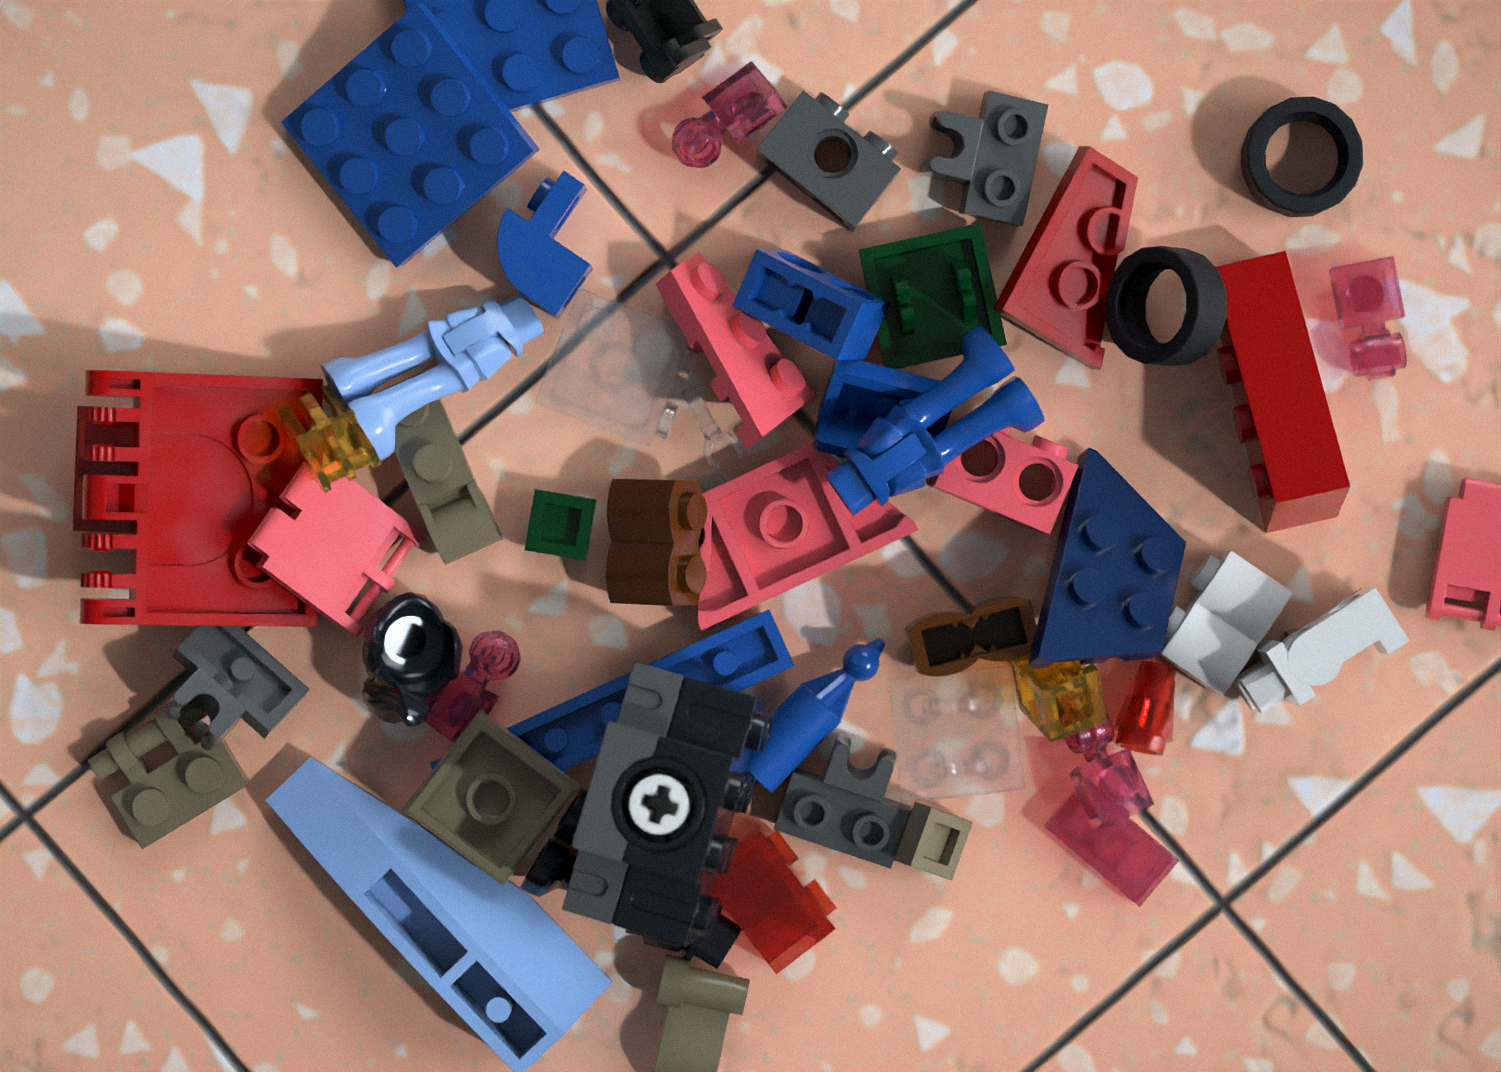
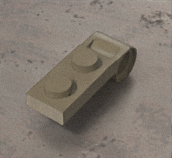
M441 398L428 403L399 421L395 427L394 452L444 564L447 565L502 540L503 538L494 515L477 484Z

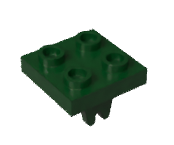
M980 223L864 248L858 251L867 291L890 303L876 334L884 367L897 370L963 355L961 339L977 325L982 326L1000 347L1007 345L1001 315L993 309L997 302Z

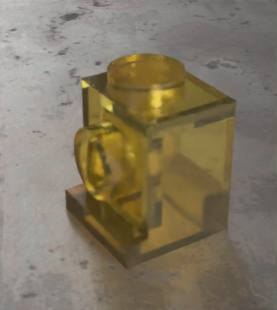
M1030 653L1011 660L1019 709L1051 743L1107 722L1099 669L1094 664L1085 667V665H1081L1080 661L1052 663L1047 668H1034L1028 665Z

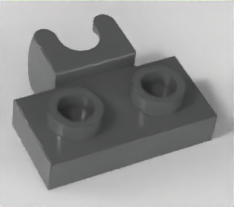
M987 91L983 94L979 118L949 111L934 112L930 117L929 125L933 130L942 132L951 138L953 152L949 158L935 157L931 160L923 161L919 167L920 172L923 175L965 183L959 214L1015 227L1023 226L1048 104Z
M198 626L176 648L172 655L192 676L170 698L166 704L165 713L168 718L175 720L189 709L196 708L206 712L211 723L208 731L201 738L200 744L203 749L212 750L238 724L241 718L265 739L298 705L310 689L240 626Z
M840 733L837 735L824 776L800 768H796L792 772L774 824V830L891 869L911 813L910 805L884 797L895 766L896 753L890 748H884L880 751L872 767L864 770L857 769L849 762L851 738L845 733Z

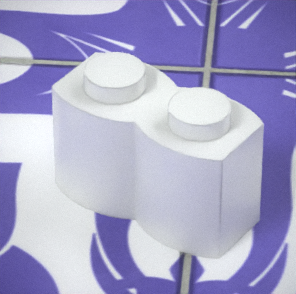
M1231 550L1224 551L1219 559L1210 554L1200 565L1189 584L1197 589L1184 610L1176 605L1171 609L1163 649L1158 654L1216 695L1222 696L1239 675L1256 646L1273 625L1293 593Z

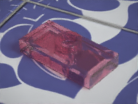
M1084 779L1081 780L1043 825L1139 907L1179 861L1176 856Z

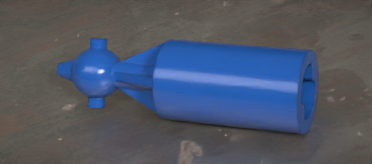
M880 637L866 645L858 644L850 647L843 656L842 669L801 683L770 715L774 719L765 751L761 753L753 750L748 771L771 793L841 723L855 682L869 680L877 673L880 664L879 657L886 645Z

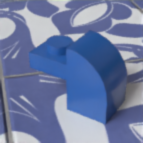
M564 170L556 182L547 176L535 191L527 205V208L535 212L529 222L507 208L500 222L497 235L498 257L507 278L526 298L557 319L561 317L593 270L590 263L554 240L587 191L585 184Z

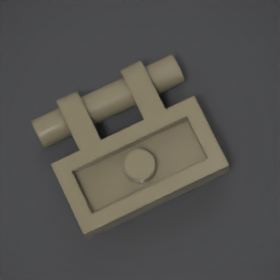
M165 705L154 712V720L129 735L123 731L106 741V749L88 759L93 772L100 780H103L119 769L126 774L131 784L110 797L142 849L251 784L224 738L212 750L203 749L200 742H197L189 727L207 716L206 712L201 709H189L178 719L172 720L165 713ZM169 740L179 755L150 771L141 756Z

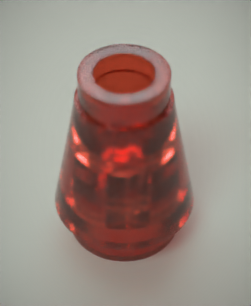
M1140 661L1138 672L1135 674L1112 726L1114 730L1118 731L1115 745L1142 754L1164 755L1166 743L1173 742L1174 679L1177 671L1176 668L1153 661Z

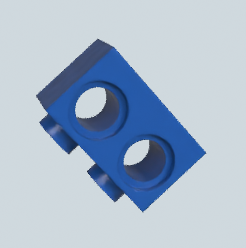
M756 249L732 306L835 360H862L867 357L890 303L788 250Z

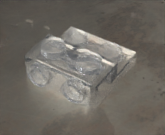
M578 287L534 403L644 446L651 447L655 436L666 440L679 405L669 402L677 378L686 382L689 381L700 352L689 347L676 323Z

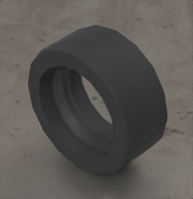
M1314 96L1291 97L1268 108L1248 129L1241 148V172L1250 193L1268 210L1287 217L1314 216L1339 204L1356 186L1364 164L1363 141L1353 120L1336 104ZM1292 121H1309L1320 125L1332 136L1337 147L1338 164L1333 177L1323 188L1312 193L1296 194L1281 188L1271 178L1266 167L1265 151L1270 137L1280 127Z
M1167 246L1140 248L1124 258L1111 276L1105 296V321L1113 342L1126 357L1148 365H1190L1207 355L1220 338L1227 317V291L1218 269L1206 256L1186 248ZM1171 269L1180 277L1185 289L1186 313L1181 328L1172 340L1167 343H1160L1151 334L1146 321V299L1150 286L1158 275L1165 270Z

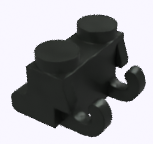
M608 0L606 3V12L612 23L623 31H630L643 50L639 57L640 65L645 74L656 83H664L705 56L704 53L712 48L708 41L723 30L717 18L709 21L705 19L694 0Z

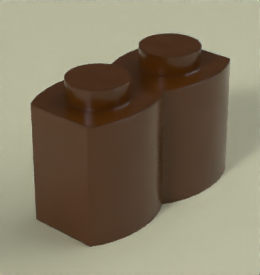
M612 479L607 501V523L611 544L606 564V585L610 603L660 606L697 605L700 592L706 581V566L701 558L698 541L701 529L707 519V504L702 495L699 480Z
M999 596L974 605L965 614L956 611H938L926 614L911 622L905 628L915 671L926 676H947L969 668L979 659L1008 661L1030 653L1037 625L1030 600L1015 596Z

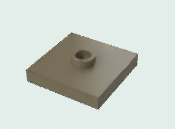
M479 709L405 804L403 811L503 886L578 790L579 783Z

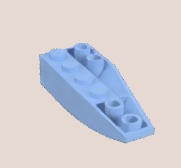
M310 757L265 800L390 943L513 1072H525L568 1031L613 982L527 891L508 879L502 886L428 829L313 757Z

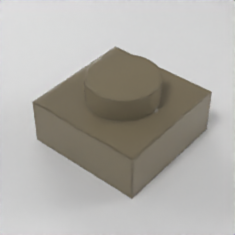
M915 801L894 860L952 880L973 822Z

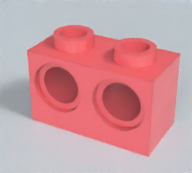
M1008 427L982 440L992 448L995 455L994 466L988 474L982 477L969 474L962 465L960 454L944 467L943 474L935 476L931 487L1042 534H1050L1079 465L1065 460L1069 451L1068 448L1037 435L1034 436L1031 445L1008 436L1011 427ZM1031 464L1044 467L1052 479L1050 492L1045 498L1038 501L1025 497L1019 488V476L1023 469Z

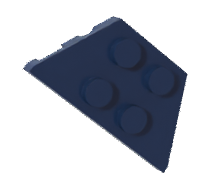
M1088 448L1078 456L1077 465L1079 466L1070 488L1028 665L1034 668H1047L1052 663L1080 661L1081 665L1104 663L1109 658H1120L1123 661L1147 660L1162 652L1186 542L1098 451Z

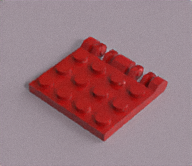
M85 370V396L134 397L133 408L85 407V421H91L94 425H114L116 422L133 423L132 447H115L113 444L93 443L91 446H84V461L132 462V476L83 475L82 519L131 520L130 534L82 533V548H88L90 551L130 549L129 574L112 573L110 570H90L88 573H81V587L129 588V599L80 598V624L317 627L318 612L257 568L256 565L262 558V555L251 548L247 542L271 508H278L289 517L292 515L294 509L284 503L279 496L303 462H309L321 470L323 379Z

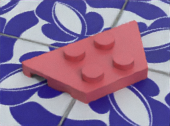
M814 442L702 493L707 504V519L700 534L701 558L706 566V581L698 600L697 622L700 629L704 630L918 531L916 523L889 501L883 506L873 501L853 516L825 477V474L841 463L831 454L816 450L813 447Z

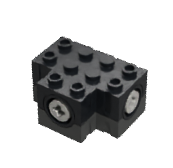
M634 661L617 722L608 721L575 833L572 848L578 849L579 852L561 910L604 923L614 924V926L681 946L696 944L699 936L704 937L705 934H711L721 899L711 896L717 874L729 873L738 844V838L729 835L735 812L746 814L755 787L756 777L746 775L753 750L764 753L773 725L774 717L764 713L767 705L766 701L755 696Z

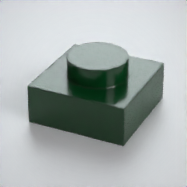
M535 489L524 550L587 561L597 500Z

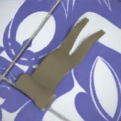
M667 954L656 1003L667 1005L668 1008L653 1072H717L730 1013L743 1014L750 979L690 966L691 960L688 961L684 958Z

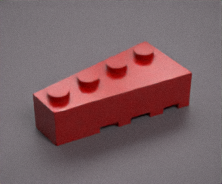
M1282 251L1217 266L1216 268L1227 291V317L1220 336L1222 348H1217L1218 364L1224 384H1231L1236 403V406L1232 408L1234 424L1240 443H1245L1250 464L1248 466L1249 480L1254 498L1259 503L1265 533L1338 517L1350 489V483L1287 253Z

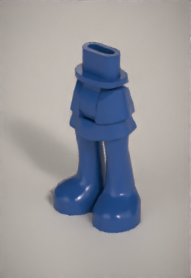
M977 325L961 339L963 360L949 375L900 407L895 404L885 419L877 417L855 446L856 450L849 448L843 452L847 460L825 474L828 482L853 516L873 501L883 506L888 502L889 497L925 487V480L927 478L943 474L944 467L970 447L994 433L1008 427L1025 433L1035 429L1045 421L1043 413L1030 389L1019 377L1012 376L1002 383L984 403L934 437L926 430L927 427L969 398L985 388L998 383L1015 371L1005 352L982 326Z

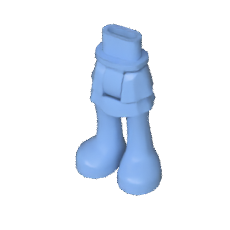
M522 293L501 304H498L492 298L485 301L483 307L477 306L447 314L444 320L427 321V330L392 347L359 358L337 357L321 365V370L334 398L342 411L347 416L350 415L363 446L375 463L384 460L394 452L395 427L399 421L428 403L459 391L465 393L478 381L488 380L512 357V353L515 357L524 354L522 345L545 333L539 318ZM434 359L438 362L437 366L381 392L371 394L377 387L400 374Z

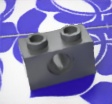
M803 90L758 146L756 156L853 232L899 175L901 168L893 162L898 153L872 131H868L864 137H861L846 125L844 121L849 116L848 112L826 94L820 92L814 99ZM827 141L841 143L849 152L850 162L848 166L837 173L823 171L818 167L814 159V152L817 147Z

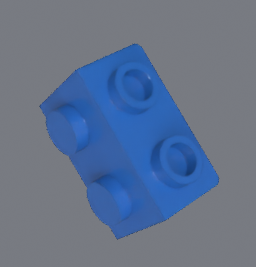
M835 360L818 408L813 447L818 451L845 458L843 452L849 448L856 450L855 446L877 417L885 419L895 404L900 407L935 386L940 380L860 360ZM952 410L926 428L932 437L946 428Z

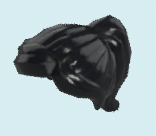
M408 592L396 596L379 608L363 633L362 659L369 677L364 682L362 697L363 702L368 707V711L375 714L379 719L393 724L404 722L408 727L421 724L423 719L428 716L430 706L426 703V700L437 695L450 681L457 678L461 665L463 645L457 629L443 618L436 605L428 600L425 595Z

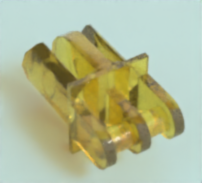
M329 385L320 387V390L332 418H327L311 393L298 398L301 411L310 428L308 432H305L288 404H285L278 410V420L304 458L312 481L318 484L324 494L332 491L330 484L343 477H346L349 482L356 479L355 471L369 464L373 469L381 466L379 456L359 425L354 411L350 410L347 412Z

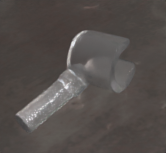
M693 385L685 389L682 394L699 423L700 430L705 438L703 453L711 467L720 470L715 459L711 456L712 446L720 440L731 442L735 453L740 459L742 452L740 443L732 433L721 430L716 419H713L696 386Z

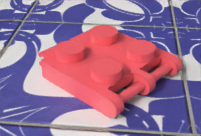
M303 462L279 496L284 503L294 509L292 515L289 517L280 509L271 508L247 544L262 555V558L256 565L257 568L343 632L357 639L364 629L360 622L382 591L389 593L395 584L391 577L413 546L420 548L426 536L335 465H326L321 471L313 464ZM399 535L403 540L383 569L380 570L377 567ZM369 581L372 585L349 616L345 612L365 583Z
M1465 477L1462 478L1458 498L1446 497L1425 617L1426 619L1439 621L1443 615L1480 622L1481 629L1494 631L1496 625L1501 626V613H1499L1501 607V483ZM1445 597L1480 603L1483 604V607L1480 610L1446 604L1444 601Z

